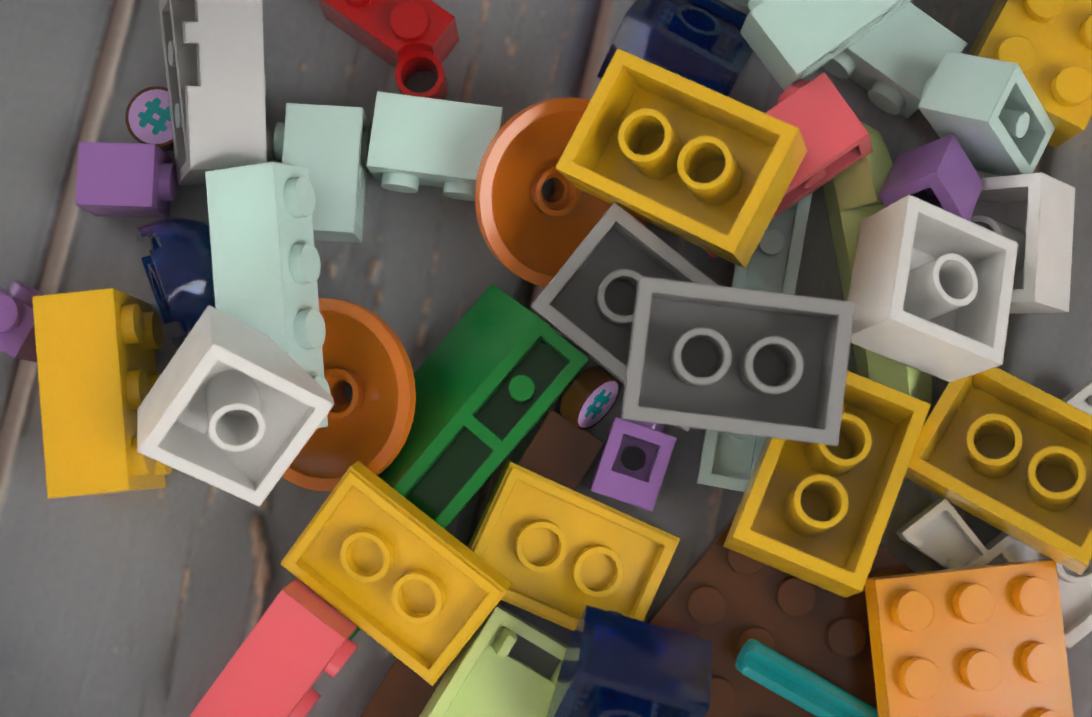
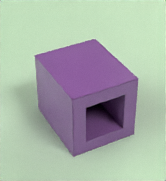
M952 133L898 155L878 195L886 207L907 195H912L969 221L984 184L955 134Z
M79 142L75 205L95 216L169 218L170 201L177 200L180 185H178L176 164L172 163V158L156 144Z

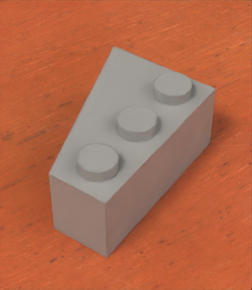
M160 0L159 14L178 185H206L205 171L271 162L273 158V138L270 128L266 127L265 111L266 77L264 72L263 0Z

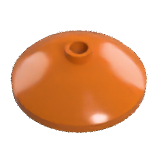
M574 97L551 98L521 110L510 118L493 137L484 153L478 170L475 185V210L481 234L488 248L506 269L538 286L546 287L612 205L576 188L556 169L590 102L587 99ZM552 178L554 191L549 198L544 199L542 195L543 184ZM630 214L633 218H635L638 222H640L642 225L646 227L647 221Z
M318 298L319 312L324 319L326 329L325 340L322 345L324 378L328 382L330 395L334 400V406L327 414L328 427L315 430L282 475L284 479L302 488L323 492L333 491L348 468L357 461L361 462L377 476L382 473L398 456L407 440L413 423L416 404L413 369L408 354L397 334L380 316L370 309L352 301L336 298ZM347 382L351 385L353 391L350 403L344 397V387Z

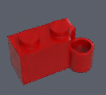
M317 0L325 18L395 68V81L400 94L445 100L448 84L442 63L459 42L456 21L452 14L432 0ZM419 71H429L438 77L435 86L423 93H415L408 90L406 83L414 73Z

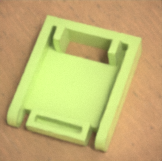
M497 604L455 657L419 717H546L567 644ZM517 634L561 660L550 679L509 655L517 641ZM573 654L555 717L558 715L560 705L568 707L565 717H568L570 708L579 710L576 704L582 705L584 701L578 700V698L587 697L588 692L592 689L603 670L594 660L582 654ZM588 663L595 669L596 676L592 684L580 686L575 683L573 670L578 664ZM567 683L571 684L570 689L565 688ZM575 685L579 687V690L576 692L573 690ZM582 688L587 689L585 694L581 693ZM564 693L574 694L576 700L563 697ZM562 701L574 704V706L570 707L562 704Z

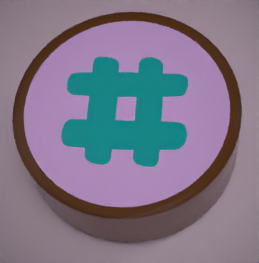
M154 86L141 90L130 100L126 109L125 120L128 131L141 144H156L164 152L174 150L168 88Z
M601 366L590 367L582 371L573 379L562 396L560 404L562 416L579 430L592 428L608 414L615 404L620 393L619 380Z

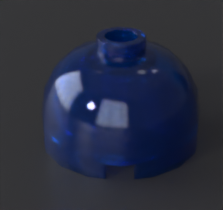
M182 217L160 220L135 228L137 243L150 240L152 250H149L150 255L142 257L141 260L164 324L177 321L183 333L171 338L178 349L208 305L215 308L209 225L200 220Z

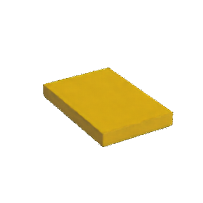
M507 460L467 547L513 583L501 600L625 653L638 635L680 538Z
M359 461L348 468L280 563L432 686L513 584Z

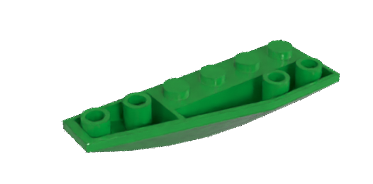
M491 284L414 373L416 404L410 433L398 456L378 477L446 530L566 390L573 379L583 370L589 359L539 316ZM357 627L349 639L352 640L361 628Z

